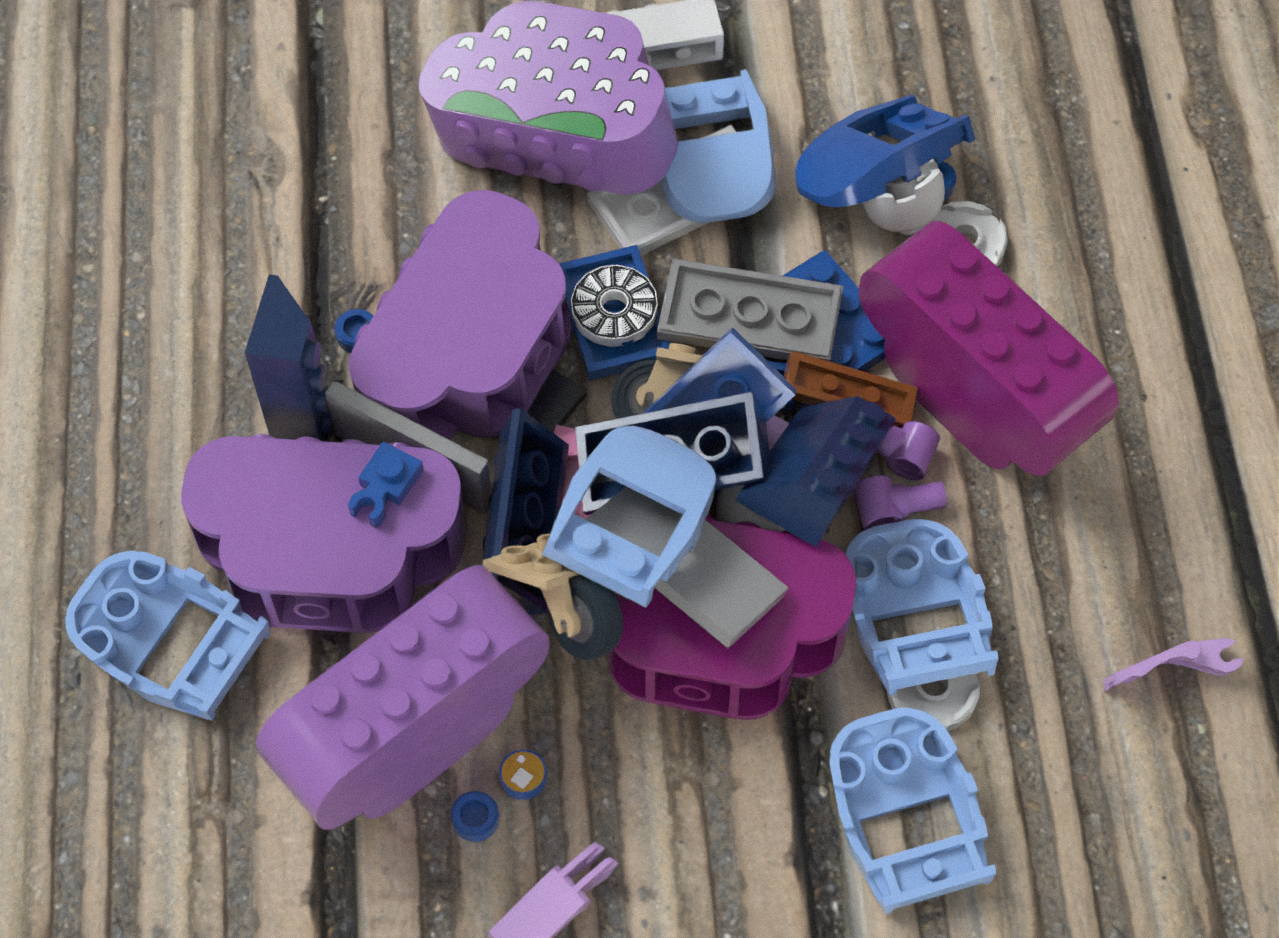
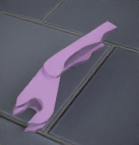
M1229 638L1205 641L1192 640L1103 679L1104 691L1119 683H1131L1136 678L1143 677L1154 667L1168 663L1177 666L1182 665L1215 676H1223L1236 671L1242 665L1244 657L1232 659L1229 662L1221 659V651L1236 642Z
M594 842L563 869L559 865L552 868L488 931V937L554 938L574 917L590 905L591 900L585 893L604 881L615 870L618 863L609 856L576 884L571 878L594 863L604 850L601 844Z

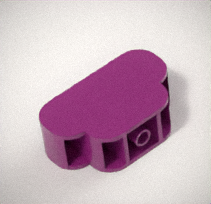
M942 221L929 222L862 274L859 285V299L867 318L877 332L885 339V357L893 374L899 382L917 387L916 401L984 464L995 469H1004L1014 462L1031 474L1038 476L1046 475L1114 418L1119 405V396L1110 374L1102 363L966 237L949 224Z
M707 515L705 517L707 522L789 587L785 596L727 648L655 587L651 602L646 607L614 592L622 612L623 632L619 644L608 653L609 669L618 687L627 695L640 701L740 720L762 718L774 712L785 701L791 687L792 677H811L821 674L839 660L845 647L856 590L855 571L848 557L838 547L827 541L821 540L816 548L787 530L777 532L761 529L760 526L754 523L744 521L737 522L736 524L716 521L713 517ZM578 599L579 618L583 626L592 633L593 622L591 614L584 602Z

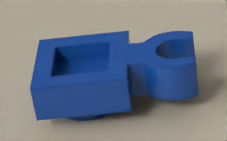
M382 441L358 477L360 486L366 489L356 492L350 498L348 503L350 515L355 517L362 507L372 506L374 510L369 516L370 525L375 528L379 526L386 515L384 505L390 500L400 506L424 470L422 460Z

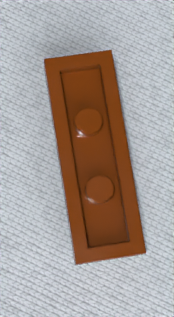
M792 351L789 355L784 378L797 390L796 395L791 400L814 405L858 396L867 402L879 405L886 413L894 416L896 420L892 427L902 428L904 423L912 421L917 387L796 351Z

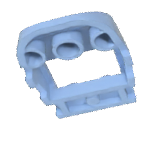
M740 70L741 76L665 88L675 129L751 117L753 130L678 142L674 160L667 174L662 179V190L673 211L687 220L710 223L746 217L763 209L774 195L776 188L775 149L766 109L747 70Z
M636 426L617 427L606 435L573 476L542 555L646 607L651 602L656 584L661 579L666 582L678 569L680 561L689 550L694 549L700 538L705 517L708 515L713 500L716 483L714 469L703 457L693 450L659 433ZM598 472L683 514L660 557L575 514L576 508Z
M910 519L871 527L858 534L850 542L846 550V556L850 560L856 575V590L852 612L860 645L890 696L896 695L897 689L984 671H986L987 676L994 675L998 662L997 651H991L990 637L993 626L990 611H987L984 598L985 586L981 575H975L967 561L969 554L960 539L946 526L931 520ZM957 604L960 605L966 622L965 625L880 642L873 621Z
M137 551L120 552L100 562L72 598L65 620L67 634L75 647L88 660L149 702L210 721L216 716L215 710L264 638L268 639L270 636L269 624L266 619L260 616L258 621L254 620L242 611L240 600L228 591H221L208 582L204 574L191 567H188L187 570L167 564L165 558ZM189 601L218 617L169 689H166L138 673Z
M913 708L891 709L849 723L838 733L830 750V768L838 812L850 853L885 914L892 913L893 909L981 883L983 885L990 884L997 874L995 864L988 866L984 843L988 833L984 816L981 817L976 797L978 789L972 773H966L956 755L958 748L946 728L932 715ZM942 798H949L962 834L873 860L860 822Z

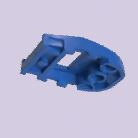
M914 95L856 111L828 128L804 150L795 170L797 191L801 196L828 207L852 206L869 201L887 193L885 184L902 177L903 181L909 183L922 175L920 167L933 159L934 162L941 163L952 155L950 148L963 141L968 143L974 141L975 136L970 117L964 115L954 118L948 114L918 104ZM886 134L901 142L892 145L877 139V137Z

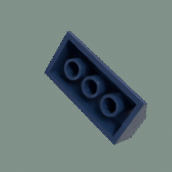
M269 274L245 350V356L268 433L276 439L297 440L300 437H313L325 442L326 435H332L334 428L325 395L329 387L326 385V365L321 364L320 361L321 343L315 340L311 321L277 275Z
M753 392L575 427L579 469L610 431L621 426H636L659 433L703 457L714 469L716 475L714 490L766 480L770 451L765 412ZM598 472L582 498L583 512L585 515L593 514L626 486Z
M858 396L801 407L770 450L766 480L745 484L735 501L817 548L873 462L896 418L886 413L879 405L867 402Z
M521 408L512 410L499 437L498 451L494 460L493 487L489 497L487 530L483 539L482 565L483 560L502 554L501 550L503 548L526 546L537 542V538L541 535L551 534L562 505L569 444ZM491 572L529 615L548 613V605L539 587Z

